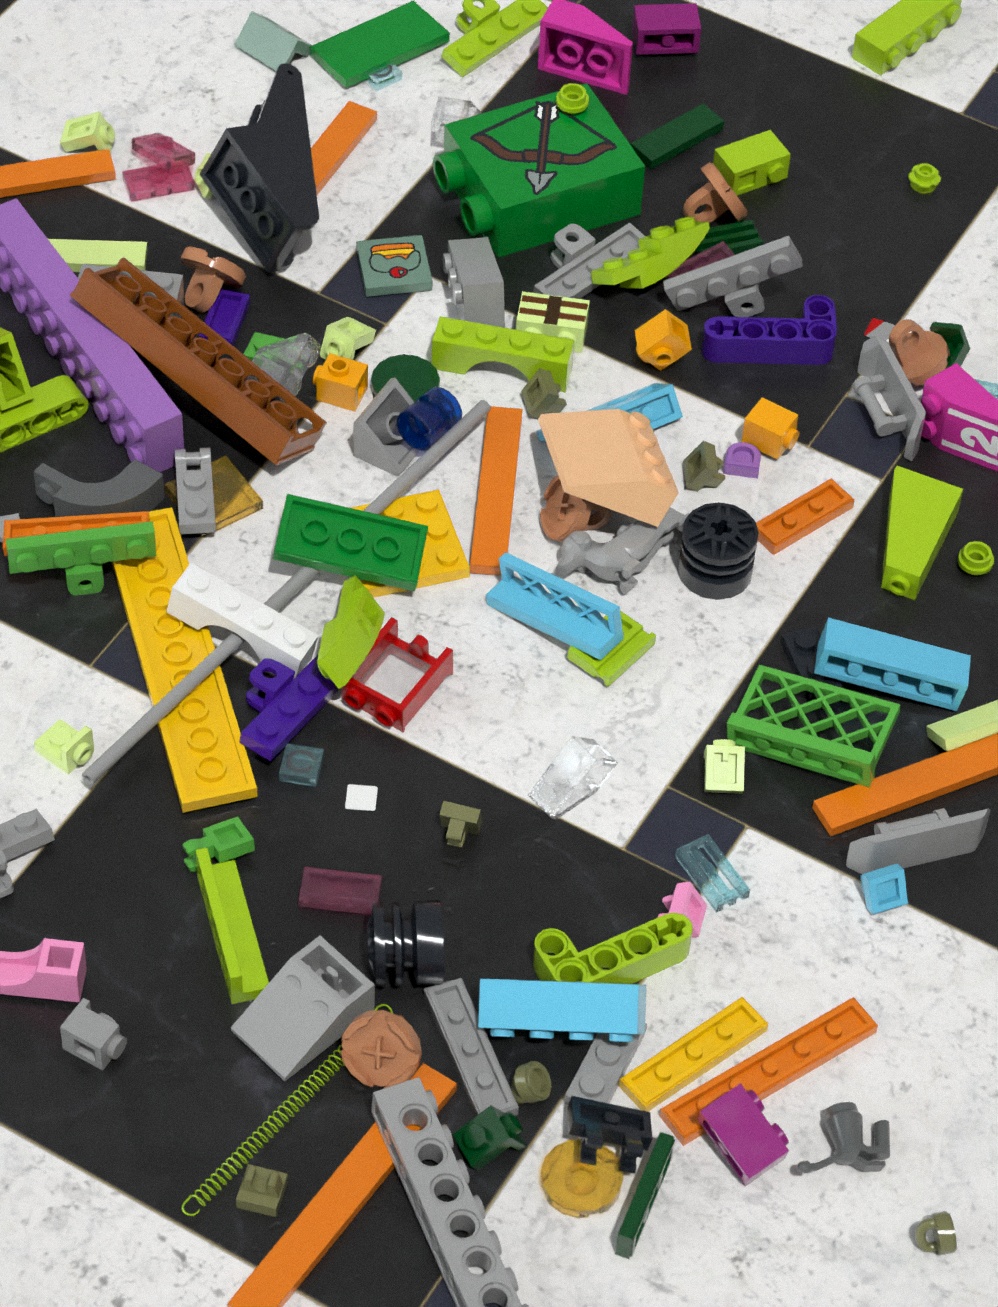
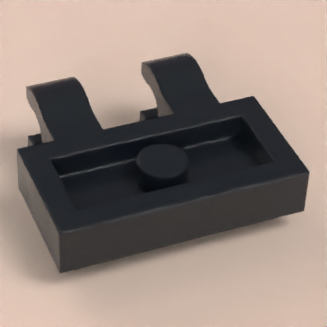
M571 1096L567 1107L569 1135L581 1137L578 1152L579 1162L595 1166L597 1163V1149L602 1150L603 1142L620 1145L618 1170L635 1174L636 1158H642L643 1150L648 1151L653 1139L650 1112Z

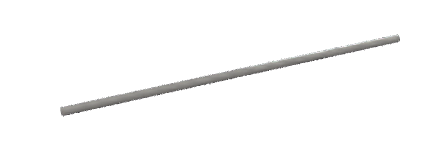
M485 400L478 402L363 511L380 515L491 410L489 403ZM303 566L264 604L278 611L320 570ZM235 632L230 634L82 773L83 779L91 785L94 784L246 640Z

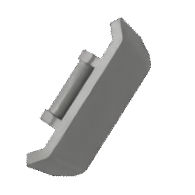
M874 336L864 342L859 358L857 371L864 377L856 379L852 387L855 393L860 396L870 414L877 434L879 436L891 435L893 432L901 431L907 441L904 458L913 461L919 450L926 412L888 342L883 338ZM874 391H880L893 417L885 415Z
M942 808L934 810L931 814L888 824L886 822L877 823L874 825L875 835L850 842L846 866L864 874L893 864H899L902 868H907L971 853L976 850L985 833L990 809L949 818L946 810Z

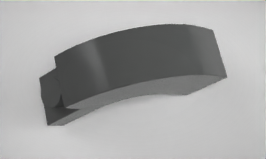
M136 459L116 477L99 483L76 481L44 463L34 470L36 495L45 503L54 505L55 517L150 512L165 498L163 474Z

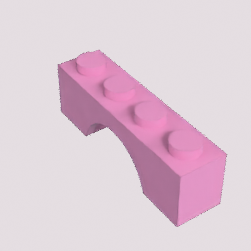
M44 938L40 945L28 951H0V994L80 1002L87 971L84 942Z

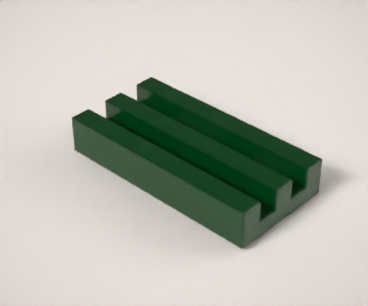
M753 220L711 227L702 242L695 249V253L701 263L731 257L763 245V240L761 237L758 238L759 232L757 228L754 229Z

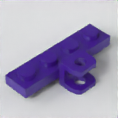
M318 655L295 678L294 670L269 658L263 659L250 672L249 680L254 686L247 691L245 699L251 707L261 713L241 732L239 743L271 761L339 691L331 679H326L321 674L317 665ZM272 672L276 677L266 678L262 673ZM265 692V699L261 698L258 694Z

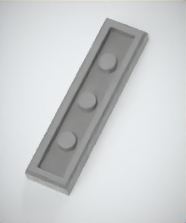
M462 978L425 988V1001L475 1116L479 1115L490 1105L504 1113L510 1111L514 1116L518 1115V1104L484 1028H478L479 1016Z

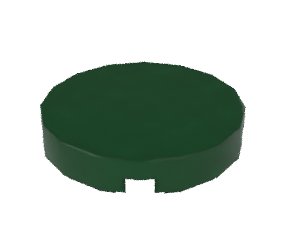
M406 354L391 356L381 361L373 370L371 390L375 396L391 378L395 377L418 407L424 406L426 408L438 397L440 388L438 371L428 360L419 356Z

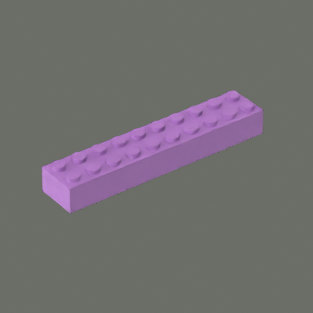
M17 198L0 204L1 289L4 292L8 291L18 312L25 313L33 332L43 337L48 352L52 356L56 355L60 360L65 375L73 377L77 387L86 399H89L93 404L98 419L101 422L106 421L116 443H122L127 449L130 461L132 462L136 459L158 472L176 466L175 449H184L183 420L180 410L130 345L70 296L79 279Z

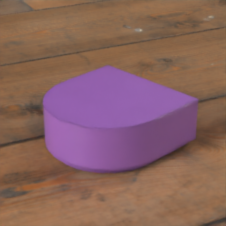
M746 442L732 444L726 451L723 474L758 479L761 460L758 448Z

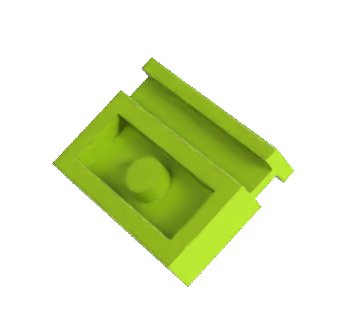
M620 611L624 639L602 660L573 646L568 649L567 658L593 677L599 676L602 678L604 684L608 687L654 646L656 641V634L653 632L649 634L644 631L641 624ZM606 615L605 617H603L605 620L608 621V616H607V615Z

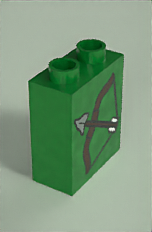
M587 83L581 84V86L585 88L589 96V105L584 111L570 114L562 111L556 104V96L559 92L557 91L445 124L444 153L433 157V170L436 181L443 193L456 192L461 200V216L468 233L473 237L481 234L484 237H488L491 248L498 258L554 241L555 234L569 224H577L588 231L641 214L645 165Z

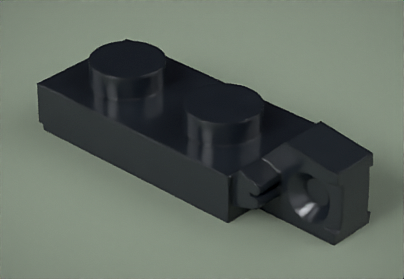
M816 626L782 633L781 645L795 675L842 688L841 680L814 673L817 647L821 637ZM802 691L805 698H810V700L817 699L814 693ZM841 701L829 704L835 715L839 714V704ZM821 707L824 716L828 717L823 708Z

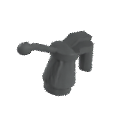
M852 1102L834 1104L825 1110L826 1121L824 1124L836 1148L835 1155L817 1163L801 1161L797 1166L798 1171L801 1173H810V1171L822 1169L836 1162L842 1165H853L861 1172L881 1171L886 1165L885 1161L881 1160L890 1157L889 1121L880 1120L874 1123V1146H866L863 1144V1117L858 1112L856 1104Z

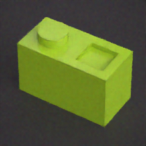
M768 130L715 149L713 164L725 178L732 191L738 196L787 178L791 154L775 134Z

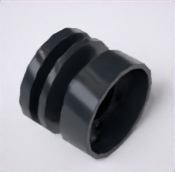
M717 502L704 504L692 510L686 517L682 530L678 573L681 582L689 591L703 598L714 600L728 599L742 593L751 583L759 531L755 520L747 511L732 504Z
M440 900L414 901L411 919H402L399 903L392 902L391 920H384L382 902L372 903V911L367 925L368 965L374 977L375 987L385 986L386 968H393L395 986H401L405 967L413 968L417 985L443 984L444 940Z

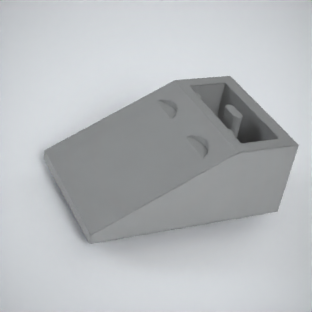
M320 935L287 961L232 1025L231 1031L279 1077L286 1081L341 1038L346 1028L356 1016L367 1011H374L375 985Z

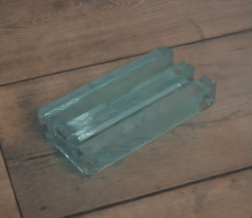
M709 834L676 849L675 858L716 913L723 910L725 904L731 906L736 904L738 898L744 900L749 897V887ZM700 848H704L734 889L730 890L718 875L716 868L706 859Z

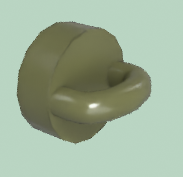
M532 1061L519 1065L511 1082V1091L518 1104H533L549 1097L551 1092L550 1075L540 1062Z
M947 1211L932 1213L931 1218L925 1219L919 1224L915 1234L919 1248L925 1252L938 1251L939 1255L955 1253V1250H957V1240L950 1213ZM929 1229H932L935 1241L928 1242L926 1240V1232Z

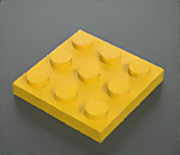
M439 489L399 497L380 514L428 526L416 589L470 577L469 564ZM369 504L351 508L363 511ZM359 579L373 598L408 591Z

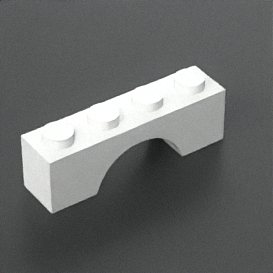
M190 563L172 587L166 612L193 628L199 630L207 625L227 628L241 636L252 646L260 662L265 658L276 660L294 670V678L312 659L319 635L197 565Z

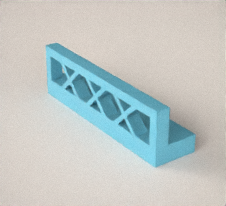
M653 383L586 410L621 409L628 413L633 411L639 412L650 420L652 429L683 417L673 384ZM542 429L537 430L536 433L539 441L546 442Z
M506 552L499 558L502 580L486 594L487 605L599 660H602L624 639L620 606ZM514 571H516L522 579L515 577ZM541 584L545 585L551 593L547 592ZM570 598L574 599L575 602L579 605V607L576 606ZM599 612L607 615L608 621L605 620Z

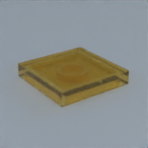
M227 456L211 462L216 531L263 509L261 497ZM174 479L165 484V492L178 507L177 480ZM199 533V535H200L202 538L205 537V536H207V535H209V534H211V533Z

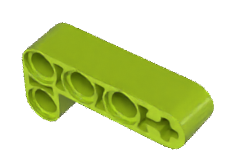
M61 375L31 387L33 399L4 411L0 410V452L73 422L86 413L89 402L69 376Z
M672 912L579 953L563 931L553 928L545 929L538 933L535 938L533 968L540 981L633 984L684 961L689 955L693 925L685 915ZM602 967H606V968H609V970H604V969H601V968H602Z

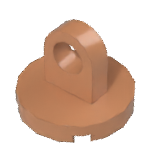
M709 162L701 167L702 173L709 182L685 201L683 205L685 217H694L695 221L711 223L729 209L737 221H741L748 215L747 210L727 184L725 178L713 163ZM707 204L701 213L694 214L699 206Z
M185 247L180 261L195 271L185 294L187 306L202 313L209 310L214 304L223 284L241 288L246 276L243 272L244 270L222 257L209 258L207 257L208 253L206 250L196 247Z
M904 319L892 328L889 335V344L910 383H914L915 386L924 385L925 380L945 370L948 365L947 358L948 355L950 357V351L941 335L933 331H924L919 324L911 319Z
M558 475L551 480L545 490L543 500H547L546 510L541 509L540 518L542 528L548 538L564 542L566 537L572 532L598 529L604 526L611 517L610 509L565 493Z
M385 1010L367 1011L356 1016L343 1033L342 1060L350 1074L367 1086L373 1087L377 1085L387 1088L408 1081L419 1067L422 1055L420 1039L413 1027L401 1014L396 1015Z

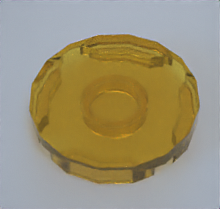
M581 1139L567 1140L555 1146L544 1159L540 1172V1182L546 1200L560 1213L575 1218H589V1214L599 1212L600 1215L608 1211L618 1200L623 1185V1173L618 1170L616 1155L603 1145L602 1150L597 1149V1163L595 1166L580 1163L578 1152Z

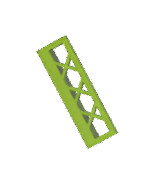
M197 849V878L231 1004L254 1000L269 984L235 860L211 864L208 849Z

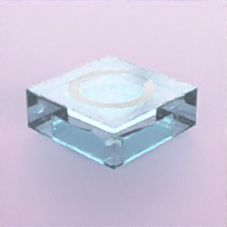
M391 63L368 73L365 81L375 91H378L401 81L403 72L394 63Z
M287 744L279 771V781L316 787L324 758V749Z

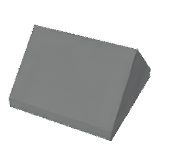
M395 377L387 382L353 422V456L397 476L403 472L436 432V429Z

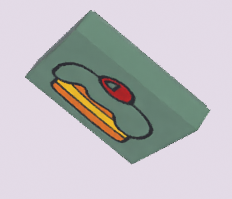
M422 235L356 241V251L366 297L432 290L433 281Z

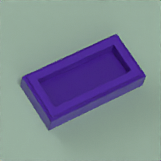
M220 289L217 299L209 309L204 323L234 346L250 305V295ZM199 334V337L208 340V338L204 334Z

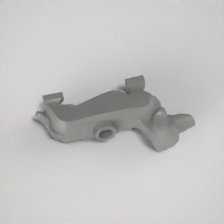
M670 507L658 527L640 520L634 523L628 520L620 526L616 538L607 543L593 541L585 531H574L566 537L562 544V558L557 564L556 570L561 574H568L575 569H578L580 573H585L588 568L602 579L620 582V590L625 595L638 583V580L632 576L633 573L642 571L647 567L662 545L674 541L675 549L680 552L684 521L690 513L684 515Z

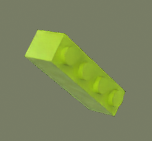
M900 0L855 34L852 58L880 76L889 69L897 67L901 60L909 54L917 52L921 45L929 39L935 38L949 24H954L962 13V0Z

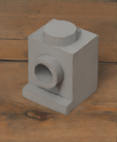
M85 998L80 1001L60 1026L63 1049L101 1070H104L111 1059L116 1060L119 1058L126 1047L127 1038L120 1035L119 1025L116 1021L105 1013L97 1014L93 1012L90 1001Z

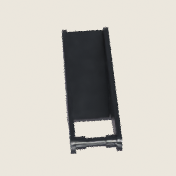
M282 63L277 68L263 104L254 107L248 124L246 126L225 129L199 174L268 273L286 270L290 267L294 260L293 247L304 230L314 228L319 220L302 74L295 66L287 63Z

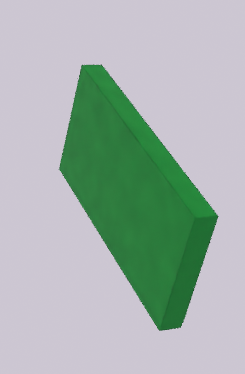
M413 0L310 46V56L341 85L348 88L374 76V74L388 70L389 64L394 67L449 42L450 32Z
M287 494L272 559L349 577L356 575L358 579L415 591L428 526Z

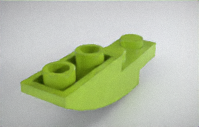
M684 217L675 220V226H660L651 229V235L638 239L640 248L629 251L628 257L604 260L602 267L591 270L593 284L616 285L620 283L622 288L642 289L656 283L678 268L695 251L710 229L709 222L695 221L694 217Z
M356 575L343 582L337 617L324 624L317 665L321 674L326 679H331L338 689L347 684L367 657L378 637L385 616L383 609Z

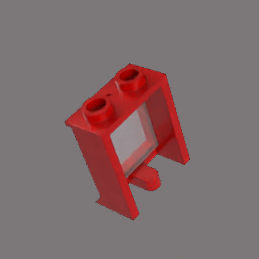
M391 617L380 630L373 647L347 684L341 688L342 699L350 707L356 710L361 709L374 716L384 726H392L404 732L406 725L447 676L453 675V650L446 647L438 658L429 655L428 640L422 635H417L410 644L398 638V620Z

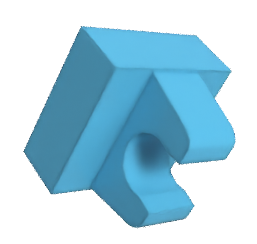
M899 864L870 871L860 876L862 892L865 895L866 909L872 914L908 904L904 869Z

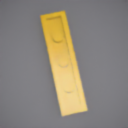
M742 996L620 1078L619 1087L640 1110L649 1112L765 1033L768 1029V1022Z

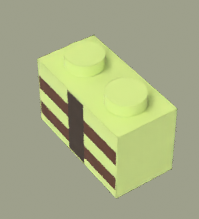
M522 291L516 320V330L574 340V352L583 353L590 300Z

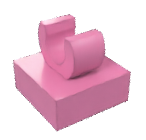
M691 882L677 883L674 895L664 897L662 902L669 910L668 913L673 912L685 915L693 925L692 937H699L707 904ZM661 913V914L658 915V917L663 916V915L668 914V913Z

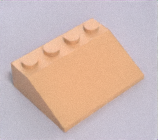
M621 409L540 415L538 421L565 493L653 526H659L679 492L653 432L650 420L639 412L633 411L628 413Z

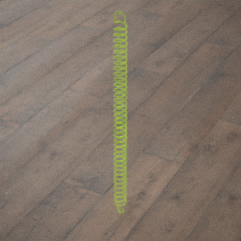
M380 1004L375 1009L377 1010L381 1006H387L390 1009L391 1013H393L391 1007L386 1004ZM342 1045L338 1046V1050L333 1051V1055H329L328 1060H324L323 1065H319L318 1070L313 1071V1075L308 1076V1080L303 1081V1085H300L298 1090H295L293 1095L288 1097V1101L283 1102V1106L278 1107V1111L273 1112V1116L268 1117V1121H264L262 1126L257 1128V1132L252 1133V1137L247 1138V1142L242 1143V1147L237 1148V1153H232L231 1158H227L226 1163H222L221 1168L216 1169V1174H211L210 1179H206L205 1184L200 1185V1190H195V1195L189 1196L182 1205V1211L186 1215L193 1216L200 1211L198 1209L194 1214L185 1212L184 1205L191 1197H196L202 1206H206L205 1202L196 1195L197 1191L201 1192L205 1199L211 1201L210 1196L202 1191V1186H206L208 1191L216 1196V1192L207 1185V1181H211L218 1190H222L221 1186L212 1179L213 1175L217 1176L222 1184L227 1185L226 1180L218 1175V1170H222L223 1174L232 1180V1176L223 1169V1165H227L230 1171L237 1175L236 1169L228 1164L229 1159L239 1169H243L242 1165L233 1158L234 1154H237L243 1163L248 1164L247 1159L238 1153L239 1149H243L244 1153L253 1159V1155L243 1147L244 1144H248L254 1153H258L257 1148L249 1143L250 1138L254 1140L258 1147L263 1148V1144L254 1138L255 1133L265 1143H269L268 1139L259 1132L260 1128H263L269 1137L274 1138L273 1133L264 1127V1124L268 1123L273 1131L279 1132V1129L269 1122L270 1118H274L280 1127H284L281 1120L274 1116L276 1112L279 1113L285 1122H289L288 1117L280 1112L279 1109L281 1107L284 1108L289 1116L294 1117V1113L285 1107L284 1104L286 1102L290 1104L293 1110L299 1112V1108L290 1101V1097H294L295 1101L301 1107H304V1103L295 1096V1092H299L300 1096L309 1102L308 1096L300 1091V1087H304L305 1091L314 1097V1092L305 1086V1082H309L315 1091H320L319 1087L310 1081V1077H314L320 1086H325L324 1082L315 1076V1072H319L324 1080L330 1081L329 1077L320 1071V1067L323 1066L329 1075L335 1076L334 1072L325 1066V1062L328 1061L334 1070L340 1071L339 1067L330 1061V1057L333 1056L339 1065L345 1066L344 1062L335 1056L337 1051L341 1055L340 1047Z

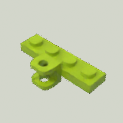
M463 0L462 8L464 11L457 15L456 23L465 35L444 48L441 57L463 78L538 27L548 7L541 0H516L499 11L501 6L495 0ZM479 1L484 5V7L479 8L478 6L474 5L473 2ZM468 17L472 19L471 23L467 20Z

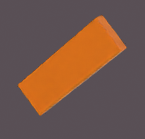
M831 478L756 522L759 531L758 541L772 555H775L852 509L855 499Z

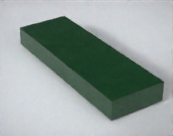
M701 104L633 141L630 145L641 161L652 169L723 130L724 120L705 104Z
M663 1132L659 1133L619 1230L616 1255L627 1259L633 1256L673 1157L675 1140L672 1135Z

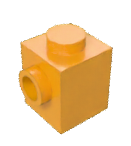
M666 309L635 330L636 352L643 362L652 364L660 371L692 350L688 325Z
M329 353L323 366L318 365L314 372L313 385H316L317 400L355 412L368 389V364Z
M762 397L745 417L741 442L750 443L757 447L759 451L778 460L786 449L791 450L798 440L799 431L796 430L798 414Z

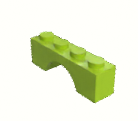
M440 316L432 339L431 364L440 371L465 375L475 364L486 361L502 362L520 370L529 381L540 368L551 371L554 382L561 387L560 392L566 393L573 365L574 340Z

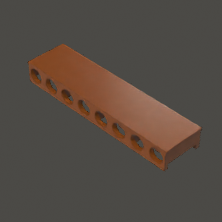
M125 257L119 260L117 266L96 272L90 268L84 270L70 296L276 466L313 451L315 448L314 444L327 422ZM122 271H126V272H128L132 277L127 276V275H122V274L119 275V274H120V272H122ZM152 292L157 296V298L145 295V293ZM178 313L182 316L183 319L176 316H170V314ZM198 333L204 334L208 338V340L201 337H195V335ZM227 354L230 355L234 359V361L227 358H220L221 355ZM249 375H253L257 377L259 381L252 379L246 380V378ZM275 396L281 397L286 403L272 401V398ZM307 418L312 423L313 429L300 434L297 428L298 419Z

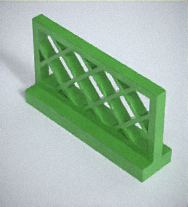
M759 664L737 712H732L727 722L728 740L735 741L736 746H745V751L870 787L875 777L877 762L900 713V704ZM767 679L779 683L782 689L764 695L760 686L763 680ZM809 691L814 693L817 699L799 705L794 694ZM787 697L793 708L775 714L770 703ZM844 701L849 703L852 709L835 715L829 704ZM763 706L769 717L758 720L746 715L748 711ZM822 707L828 718L810 724L805 713ZM879 711L888 715L886 720L870 725L865 714ZM798 716L804 727L792 730L783 727L781 722ZM858 717L863 729L846 734L841 723ZM834 727L839 735L836 739L827 740L818 737L816 733ZM869 737L874 744L871 752L855 748L852 745L853 742Z

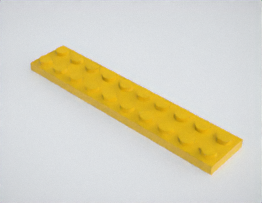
M172 507L149 512L150 522L153 521L155 531L156 556L111 561L152 707L215 649L208 625L197 630L166 612L172 587L189 566ZM219 665L158 723L183 813L257 797L256 782L245 746L239 743L241 733Z

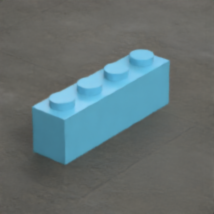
M828 617L818 642L814 673L957 711L968 688L971 655Z
M480 979L478 1028H491L490 1036L514 1037L515 1029L530 1030V1038H554V1031H569V1039L593 1040L594 1032L609 1033V1041L633 1042V1034H645L647 985Z

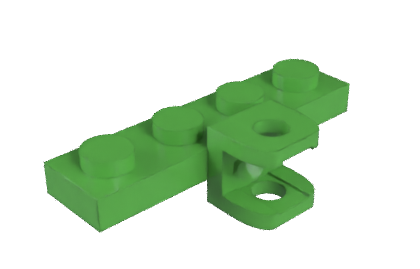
M153 521L6 539L10 574L65 568L68 591L74 596L101 592L104 586L102 563L156 556ZM84 580L91 581V583L87 585L79 584L81 581Z

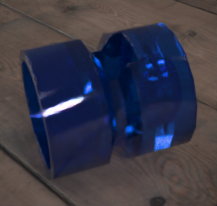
M433 387L397 417V428L401 437L409 446L416 450L425 451L433 446L462 418V409L456 397L442 387Z

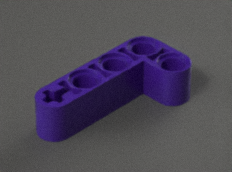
M812 295L805 300L802 318L712 317L704 325L701 347L702 355L705 359L717 363L826 364L833 357L837 333L835 305L829 297Z

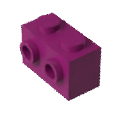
M697 3L634 5L632 32L636 55L699 53L701 24Z
M740 1083L702 1109L697 1120L742 1183L747 1186L786 1158L789 1152L786 1145L789 1144V1140L778 1124L770 1125L762 1114L765 1108L757 1094L751 1089L746 1091Z

